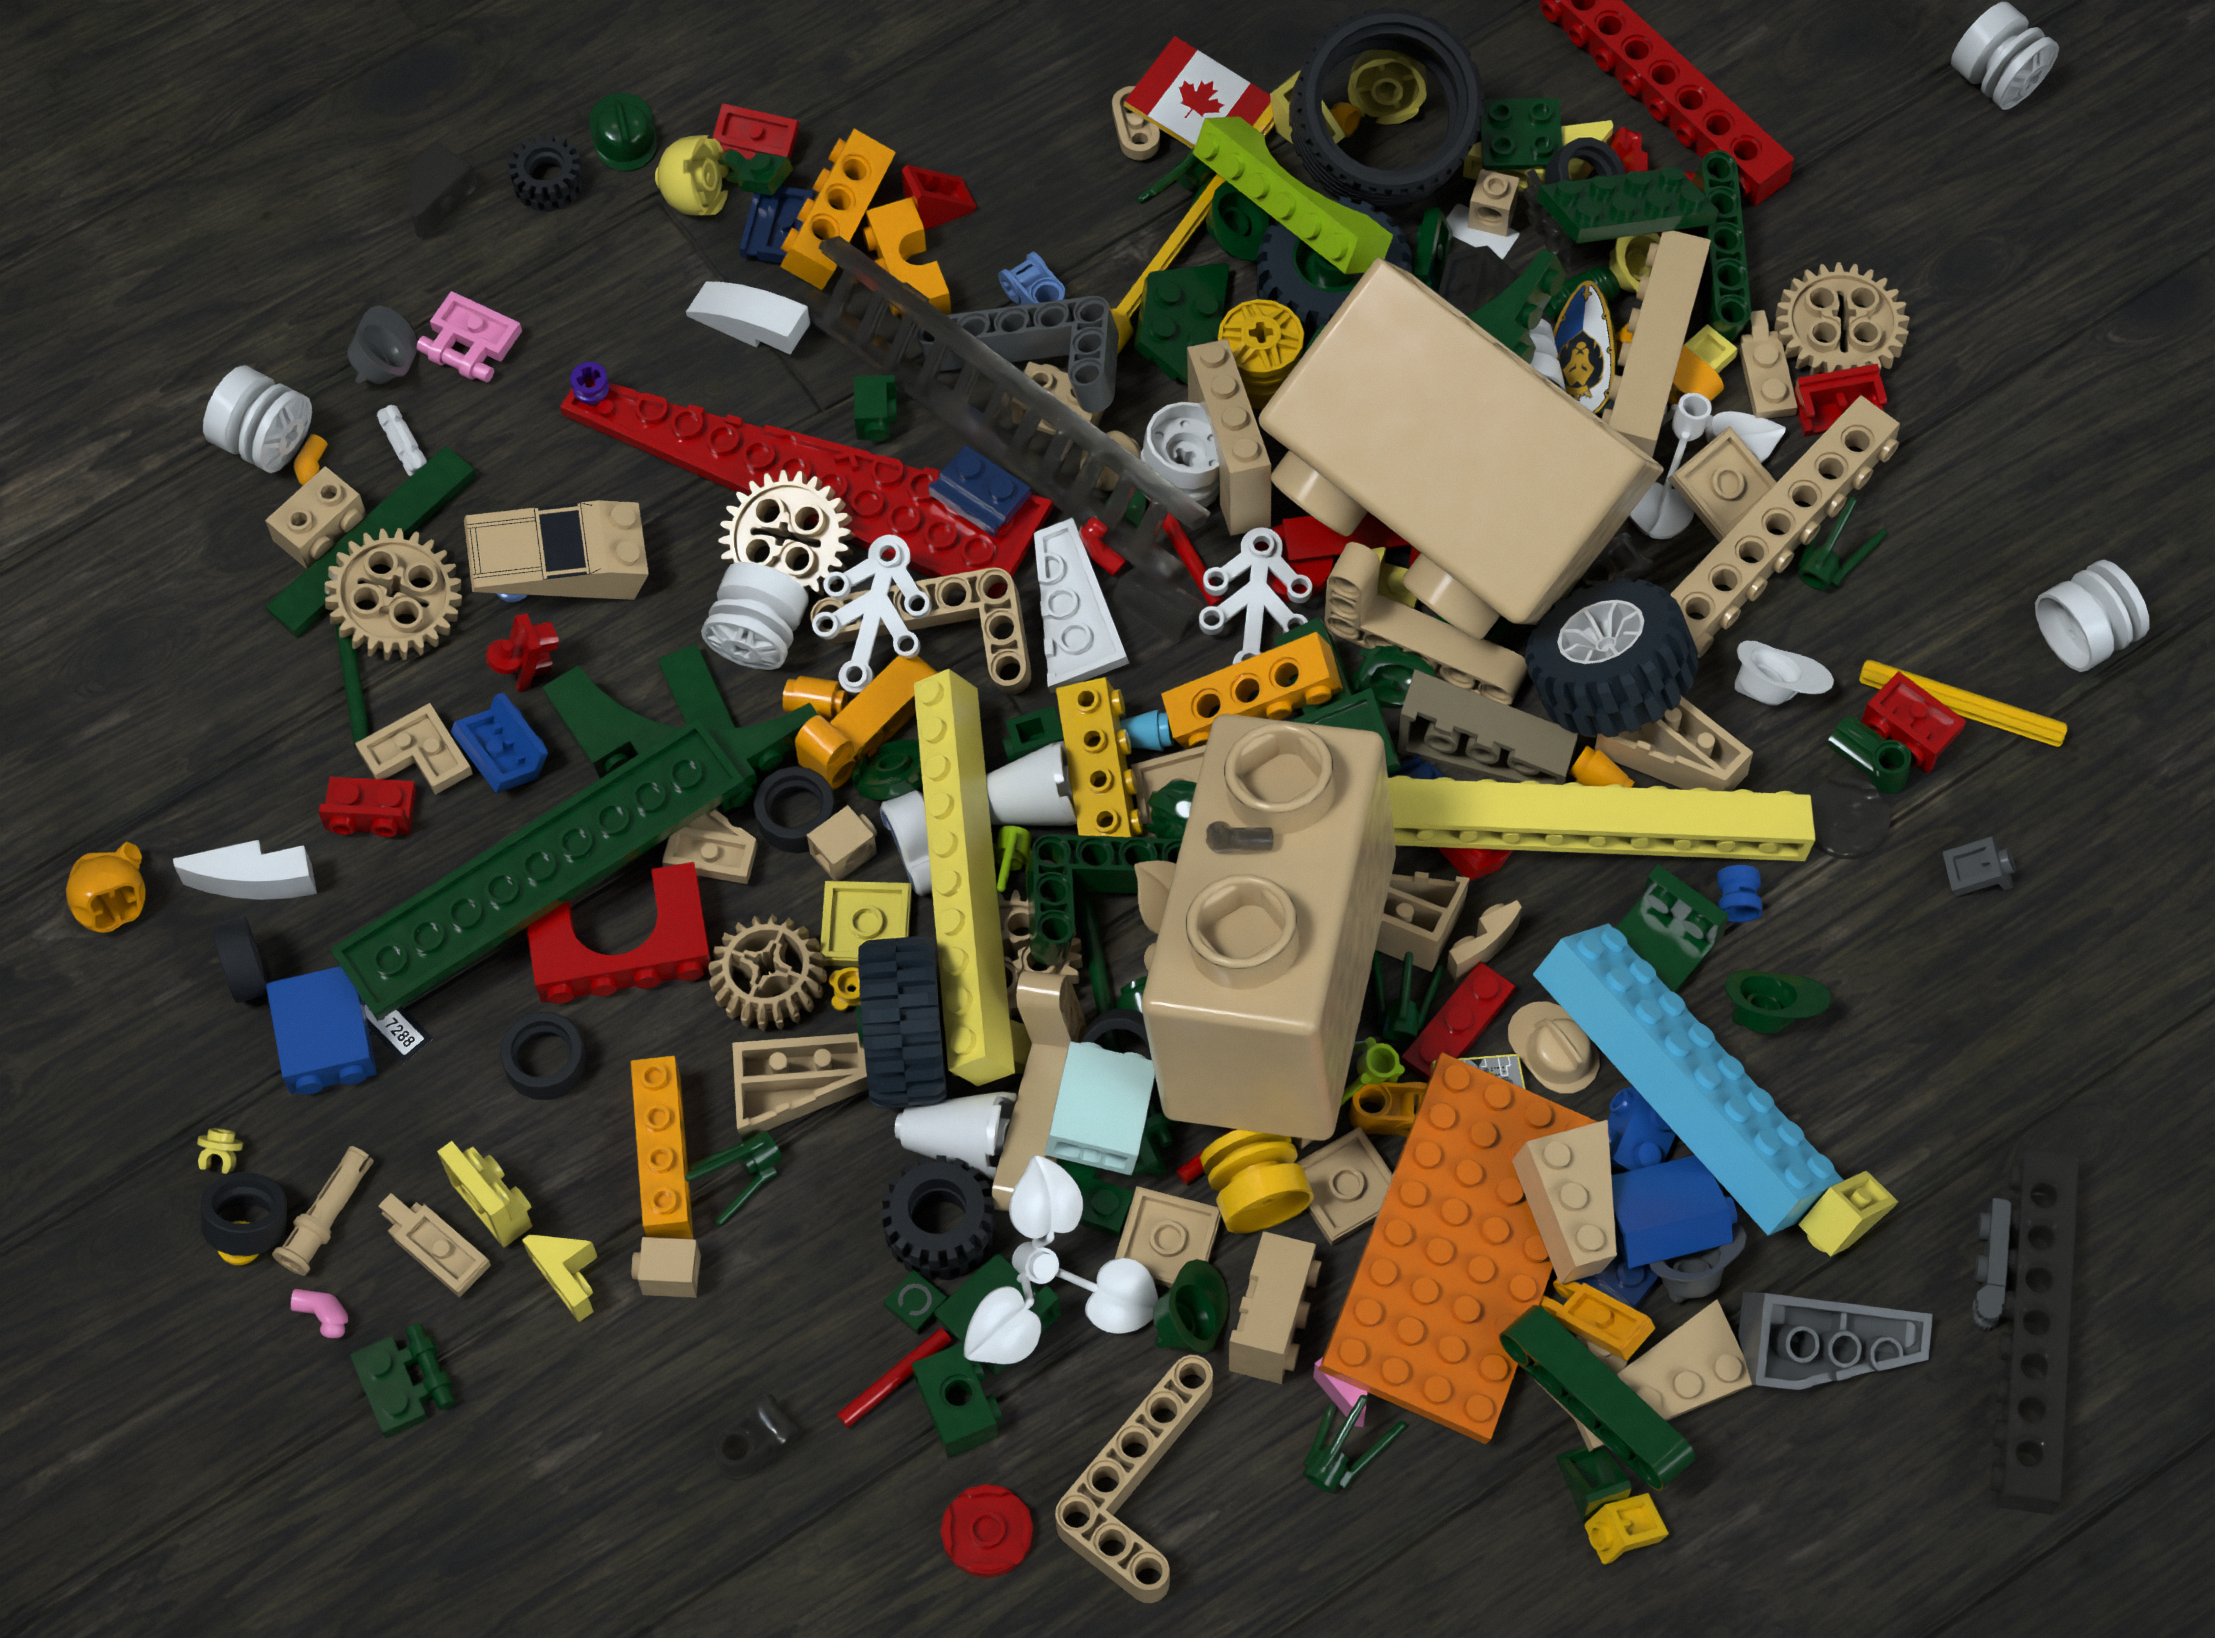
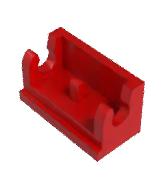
M1878 364L1797 378L1794 395L1797 403V416L1804 437L1824 434L1860 395L1884 411L1882 405L1887 404V398L1879 374Z

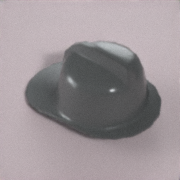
M380 305L370 307L363 315L356 334L348 346L347 357L357 371L354 381L358 384L365 380L375 384H384L395 377H403L409 371L417 353V339L413 329L399 313L391 308Z
M1738 1222L1732 1224L1733 1243L1649 1263L1651 1270L1662 1278L1672 1302L1679 1304L1688 1298L1705 1297L1717 1290L1724 1267L1733 1261L1745 1248L1747 1235L1742 1225Z

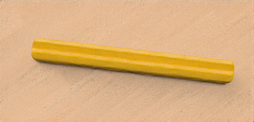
M1866 660L1861 670L1859 681L1862 684L1882 689L1899 671L1960 716L2052 746H2061L2067 732V724L1873 660Z

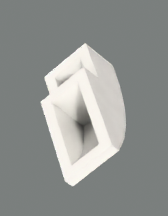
M706 281L686 311L688 317L756 348L761 341L788 354L792 353L810 325L808 306L765 290L726 282Z
M259 840L173 859L174 867L183 885L207 893L232 898L258 900L288 899L317 894L312 863L304 845L265 854Z

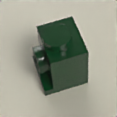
M895 375L854 376V421L857 440L881 442L890 439V423L897 422Z
M1055 706L1005 720L1010 737L1002 739L1009 763L1053 742L1064 741Z

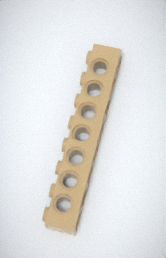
M1860 395L1670 594L1680 605L1695 642L1698 658L1708 651L1714 641L1713 636L1721 627L1726 630L1736 621L1741 612L1740 607L1748 599L1754 601L1761 595L1767 586V579L1774 571L1781 573L1789 565L1794 557L1793 551L1801 543L1808 545L1820 530V523L1827 515L1832 518L1842 509L1847 500L1846 495L1853 488L1859 490L1867 483L1873 473L1872 468L1879 460L1886 462L1890 459L1899 446V442L1896 440L1900 426L1899 422ZM1854 446L1862 449L1863 451L1854 452L1848 449L1847 447ZM1831 474L1834 475L1837 479L1830 480L1824 478L1821 475ZM1803 501L1807 502L1811 506L1800 507L1796 505L1795 502ZM1779 529L1783 531L1785 534L1774 535L1770 533L1768 530ZM1753 557L1759 562L1747 563L1741 558ZM1727 585L1732 590L1720 591L1714 586ZM1700 613L1705 618L1695 620L1690 618L1688 614Z

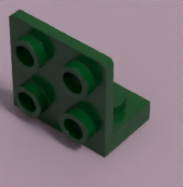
M1559 98L1484 99V114L1482 119H1480V124L1482 125L1477 136V140H1481L1483 169H1546L1553 155L1563 147Z
M1657 865L1647 876L1644 895L1615 929L1619 930L1626 937L1627 944L1641 959L1652 965L1656 971V976L1667 988L1676 993L1723 937L1729 914L1660 865Z
M995 1254L935 1310L936 1319L964 1345L970 1321L980 1302L991 1291L1000 1287L1010 1286L1017 1289L1025 1300L1022 1284L1017 1281L1020 1273L1000 1254ZM1031 1285L1034 1304L1028 1310L1039 1317L1042 1334L1061 1316L1060 1299L1047 1285L1040 1292ZM981 1362L995 1376L1009 1365Z

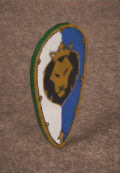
M1584 281L1576 288L1566 302L1556 323L1553 335L1558 353L1557 360L1561 367L1566 393L1597 416L1604 411L1611 399H1608L1613 377L1617 375L1618 358L1612 313L1606 297L1597 284L1592 281Z

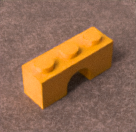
M912 197L866 210L868 227L862 228L863 238L868 251L875 250L878 259L874 260L880 283L888 282L891 291L887 292V299L893 316L900 314L905 329L920 325L921 322L928 318L951 315L950 294L937 261L924 265H913L905 261L912 255L926 251L924 227Z

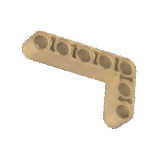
M1354 542L1346 544L1327 579L1325 624L1331 632L1367 649H1373L1379 645H1398L1401 651L1416 655L1426 661L1433 668L1438 679L1505 705L1512 704L1528 674L1525 658L1483 638L1481 640L1474 639L1448 623L1378 594L1379 557L1365 545Z
M987 568L915 581L919 591L924 592L932 604L930 613L921 619L913 618L905 612V596L897 585L890 586L888 597L908 631L980 618L988 670L996 686L1002 692L1013 695L1023 692L1031 682V667L1019 592L1012 577L1006 570ZM1005 583L1008 585L1005 595L1001 598L991 599L987 597V592L993 584ZM870 590L849 593L847 597L840 600L831 597L819 600L811 611V622L813 623V619L817 614L821 612L833 613ZM955 590L966 592V598L962 604L958 606L946 605V599L951 592ZM863 616L841 628L836 637L826 641L830 643H843L857 640ZM882 618L877 636L890 634ZM823 620L819 625V630L821 632L830 631L831 629L823 627ZM1002 623L1013 624L1014 631L1010 637L1004 640L994 638V631L998 625ZM1010 663L1020 665V672L1015 679L1003 680L1000 678V672L1005 665Z
M1023 971L1018 980L1017 1006L1032 1045L994 1178L992 1197L995 1210L1009 1211L1013 1190L1026 1171L1033 1155H1038L1057 1163L1058 1158L1044 1155L1064 1061L1070 1041L1082 1043L1088 1028L1068 975Z
M1198 1355L1184 1356L1173 1365L1056 1506L1055 1518L1059 1537L1135 1599L1143 1603L1157 1602L1168 1592L1170 1584L1168 1561L1159 1551L1113 1515L1211 1398L1213 1371L1209 1362ZM1188 1375H1197L1205 1382L1198 1388L1190 1389L1183 1386L1181 1380ZM1163 1408L1173 1411L1176 1416L1171 1422L1159 1423L1153 1419L1152 1415L1157 1410ZM1140 1443L1146 1447L1147 1451L1141 1457L1133 1458L1127 1456L1123 1449L1128 1444ZM1110 1477L1118 1483V1486L1113 1491L1105 1493L1098 1491L1094 1484L1100 1478ZM1073 1512H1082L1089 1518L1084 1526L1078 1528L1067 1525L1064 1520ZM1109 1540H1117L1125 1546L1124 1551L1116 1556H1108L1100 1548ZM1146 1568L1155 1569L1161 1574L1160 1580L1151 1585L1139 1582L1136 1576L1141 1570Z

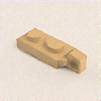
M1764 310L1752 311L1751 317L1746 324L1747 334L1741 335L1740 338L1741 346L1739 353L1755 418L1765 419L1796 415L1797 403L1783 344L1778 340V331L1769 332Z
M390 1193L379 1205V1208L383 1211L382 1215L393 1224L388 1232L395 1242L459 1298L491 1266L489 1260L425 1204L421 1206L416 1202L409 1209Z

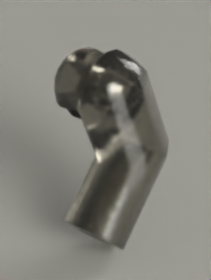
M1215 821L1206 829V844L1210 850L1217 854L1272 850L1274 835L1271 827H1230L1224 821Z

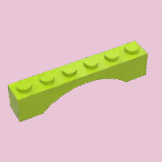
M1240 116L1204 119L1192 154L1344 274L1365 273L1376 258L1385 259L1393 235L1368 215L1324 197L1291 176L1270 154L1265 144V136Z

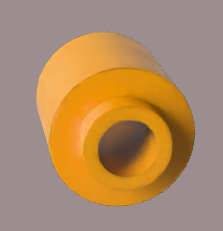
M799 676L797 680L788 679L783 693V710L790 713L811 703L816 712L830 722L847 706L848 693L842 690L840 681Z

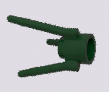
M1193 148L1171 171L1137 197V201L1143 203L1149 197L1155 196L1173 181L1177 180L1185 189L1192 190L1194 187L1198 188L1188 210L1189 212L1213 180L1210 176L1214 170L1192 154Z
M1855 497L1849 499L1824 546L1814 550L1819 532L1805 546L1803 556L1796 568L1799 570L1798 576L1800 580L1813 589L1825 591L1829 585L1837 588L1843 577L1887 535V531L1881 529L1839 568L1838 562L1840 558L1832 549L1857 504Z
M1375 950L1371 971L1377 1006L1376 1028L1383 1029L1382 1036L1394 1042H1413L1417 1039V1034H1421L1425 1029L1426 1018L1439 986L1444 966L1438 964L1435 967L1418 1011L1416 1010V1003L1409 1000L1413 953L1410 951L1406 952L1399 999L1391 1000L1390 1006L1386 1007L1378 950Z
M766 1130L747 1138L737 1145L693 1162L690 1165L692 1171L685 1174V1180L690 1182L737 1160L748 1175L757 1172L758 1175L716 1218V1226H722L764 1182L777 1175L773 1166L782 1161V1155L773 1138Z
M1364 1394L1359 1396L1331 1446L1326 1444L1323 1448L1336 1410L1335 1404L1330 1403L1320 1423L1311 1451L1303 1462V1465L1306 1466L1302 1473L1303 1476L1316 1487L1331 1494L1334 1493L1338 1486L1346 1490L1353 1478L1406 1428V1423L1399 1421L1347 1468L1345 1465L1349 1458L1340 1449L1359 1418L1368 1398Z

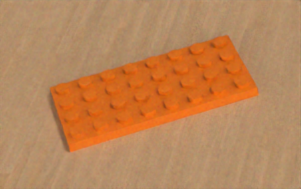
M1441 1053L1434 1065L1318 1370L1483 1444H1487L1492 1438L1518 1363L1510 1357L1501 1345L1499 1335L1532 1305L1539 1306L1553 1268L1512 1160L1528 1141L1590 1125L1598 1121L1445 1053Z

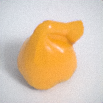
M126 841L116 852L87 853L75 862L66 887L67 903L76 920L88 930L100 933L111 932L122 924L134 921L140 915L145 901V885L138 871L142 855L135 844Z

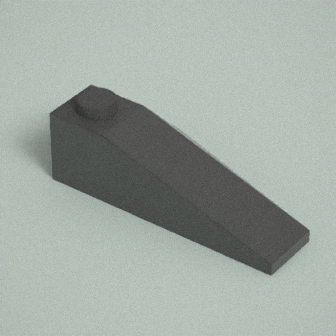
M1743 1292L1738 1338L1752 1385L1801 1390L1821 1383L1840 1381L1851 1378V1376L1929 1360L1933 1314L1769 1293Z

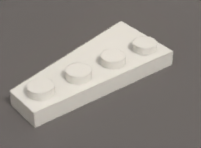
M1073 518L1035 532L1037 572L1041 592V616L1045 636L1044 649L1048 669L1047 682L1049 691L1052 694L1056 692V688L1083 682L1129 664V661Z

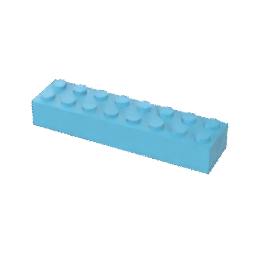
M1609 923L1561 938L1533 973L1535 978L1768 1236L1802 1221L1831 1186L1844 1181L1835 1171L1832 1162L1816 1151L1804 1137L1801 1128L1784 1116L1774 1105V1100L1770 1094L1759 1088L1744 1072L1743 1065L1720 1046L1715 1040L1713 1032L1704 1024L1699 1023L1688 1011L1683 999L1667 988L1656 976V971L1652 965L1641 959L1627 944L1626 937Z

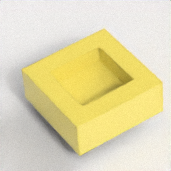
M1708 324L1684 344L1717 373L1736 358L1738 348Z

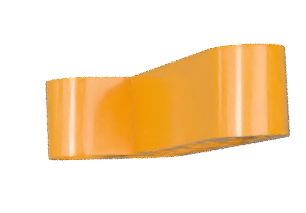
M897 656L833 720L828 722L821 715H816L802 726L795 739L799 764L803 768H810L822 775L832 787V790L838 789L852 776V769L862 756L868 754L870 759L878 751L877 748L885 744L916 714L914 683L939 672L919 656L911 659Z

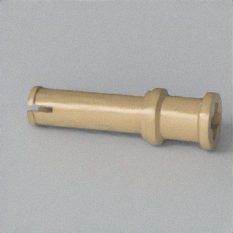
M350 1146L311 1208H309L306 1214L296 1217L293 1222L294 1230L282 1248L277 1247L272 1253L274 1259L282 1266L296 1274L307 1275L310 1270L308 1265L320 1245L327 1244L330 1240L331 1230L329 1228L347 1203L364 1174H366L374 1162L371 1157H368L367 1153L359 1148Z

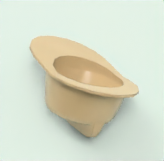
M1548 1001L1532 1002L1521 1007L1512 1016L1508 1026L1509 1043L1514 1052L1519 1055L1521 1061L1545 1088L1559 1094H1573L1585 1089L1595 1079L1600 1067L1599 1052L1594 1042L1562 1006Z

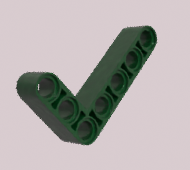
M1058 834L1043 835L1038 838L1033 844L1027 869L1029 937L1032 956L1038 962L1049 966L1058 965L1067 958L1075 930L1073 891L1138 893L1135 869L1128 863L1168 861L1176 864L1183 839ZM1043 860L1052 861L1055 864H1047ZM1086 862H1094L1099 866L1089 865ZM1044 898H1053L1058 902H1050ZM1046 935L1055 936L1060 940H1051Z

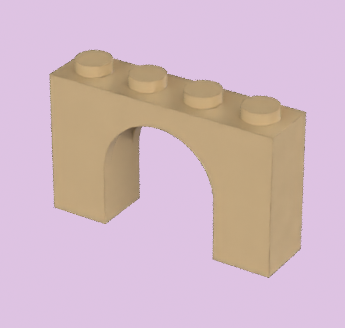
M1228 339L1187 347L1188 402L1199 403L1204 408L1211 426L1219 463L1220 506L1230 535L1246 533L1259 527L1269 528L1271 527V463Z

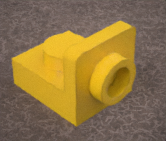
M1649 1493L1605 1504L1585 1523L1590 1543L1596 1549L1604 1565L1613 1563L1626 1551L1658 1543L1669 1534Z

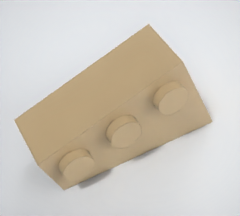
M1682 696L1680 703L1672 711L1666 710L1663 713V718L1654 724L1648 722L1641 725V730L1629 733L1627 730L1619 732V735L1616 737L1608 738L1603 736V734H1597L1595 751L1599 748L1616 763L1685 790L1707 788L1711 791L1732 792L1748 775L1753 751Z
M1415 872L1414 877L1392 874L1375 950L1403 961L1405 953L1410 951L1413 953V965L1432 972L1464 908L1470 878L1456 876L1455 881L1428 878L1429 873Z
M858 1033L732 1043L737 1131L741 1141L763 1130L767 1131L868 1089L864 1047L860 1048Z
M1608 1120L1528 1141L1512 1160L1560 1284L1601 1273L1617 1255Z
M1263 1231L1250 1272V1282L1246 1297L1243 1296L1239 1312H1241L1237 1330L1232 1331L1229 1341V1371L1282 1384L1285 1370L1294 1371L1300 1349L1299 1344L1293 1343L1297 1328L1305 1330L1311 1303L1304 1301L1307 1287L1316 1288L1322 1261L1315 1260L1316 1244Z

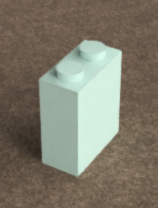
M1070 1041L1044 1155L1132 1175L1139 1154L1155 1077L1152 1060H1148L1138 1053L1128 1052L1122 1054L1105 1050L1100 1045L1091 1042L1076 1043Z

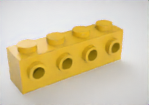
M1106 677L1056 688L1078 834L1114 837H1138V835H1143L1142 816L1139 809L1134 810L1132 795L1138 794L1137 781L1134 771L1127 769L1125 756L1131 754L1130 739L1127 730H1121L1119 715L1125 714L1121 691L1119 689L1114 690Z

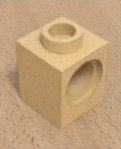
M1480 169L1470 200L1468 228L1507 237L1517 206L1520 178Z
M848 805L807 834L810 854L834 881L842 880L877 854L875 843L877 831L864 814L857 816Z

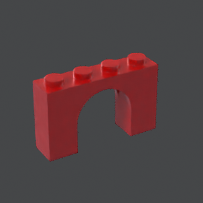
M689 862L651 869L657 904L656 925L649 938L630 952L619 955H604L586 948L576 938L570 900L527 926L535 986L541 1003L562 1004L571 1001L574 997L589 994L608 996L615 993L617 989L634 986L640 989H647L659 985L660 982L674 979L693 981L701 978L704 974L710 973L711 955L695 863Z

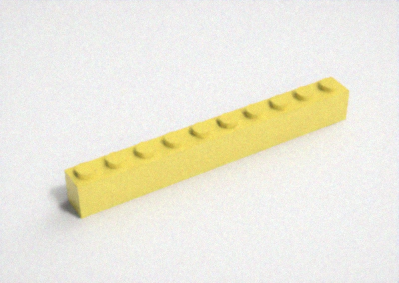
M947 669L915 682L914 694L948 1070L976 1086H981L1014 1074L1015 1068L978 690L958 674Z
M1408 776L1388 778L1395 845L1805 861L1815 842L1811 796L1795 794L1790 791L1753 793L1746 789L1727 792L1711 791L1707 788L1678 790L1668 789L1664 786L1628 788L1620 784H1611L1605 787L1583 786L1575 782L1553 785L1540 784L1536 781L1504 783L1492 779L1455 781L1448 777L1434 780L1412 779Z

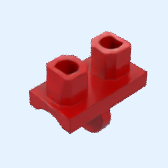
M527 613L516 615L509 640L499 639L488 646L486 653L488 666L500 674H512L515 672L517 676L515 687L518 692L530 690L534 676L548 674L551 671L552 661L549 651L557 650L559 643L552 622L548 621L532 625Z

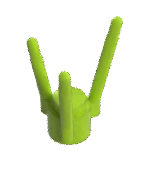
M1004 826L1000 828L997 842L993 844L994 864L997 862L1001 867L997 884L999 892L1005 890L1010 870H1019L1022 868V865H1025L1027 887V869L1032 852L1030 848L1032 835L1024 828L1018 826Z
M1372 1037L1367 1038L1365 1041L1354 1042L1352 1052L1363 1051L1357 1061V1071L1360 1076L1344 1090L1340 1107L1368 1083L1375 1085L1381 1084L1386 1080L1390 1083H1397L1398 1077L1404 1073L1405 1068L1399 1064V1056L1390 1045L1384 1043L1377 1044Z

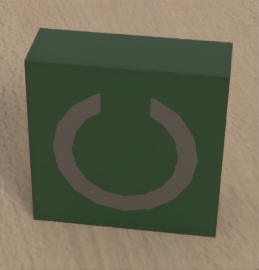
M912 1270L883 1301L884 1308L918 1335L935 1317V1310L947 1300V1297L915 1270Z

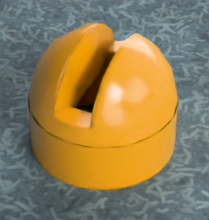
M1339 102L1334 104L1333 108L1329 111L1345 133V137H1349L1359 125L1361 110L1349 103Z

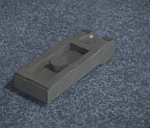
M1993 1198L1987 1213L1980 1212L1977 1238L1985 1240L1984 1255H1977L1974 1280L1975 1282H1982V1289L1977 1292L1976 1299L1972 1303L1971 1318H1973L1974 1327H1978V1330L1981 1329L1983 1332L1985 1330L1990 1331V1329L1995 1328V1325L1997 1326L2004 1309L2011 1202L2006 1199Z

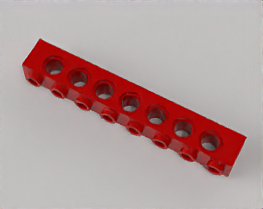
M1540 0V9L1545 18L1560 26L1568 34L1569 39L1574 45L1582 47L1587 51L1601 70L1609 72L1614 76L1628 95L1636 97L1641 101L1655 120L1663 122L1668 126L1682 145L1690 147L1702 160L1707 153L1714 150H1721L1730 154L1735 159L1738 168L1740 197H1744L1755 207L1790 181L1794 157L1622 0Z

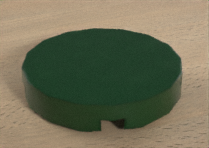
M898 740L883 744L877 748L879 754L870 759L868 754L862 756L852 769L851 778L855 789L860 796L871 800H886L903 796L923 785L918 740Z

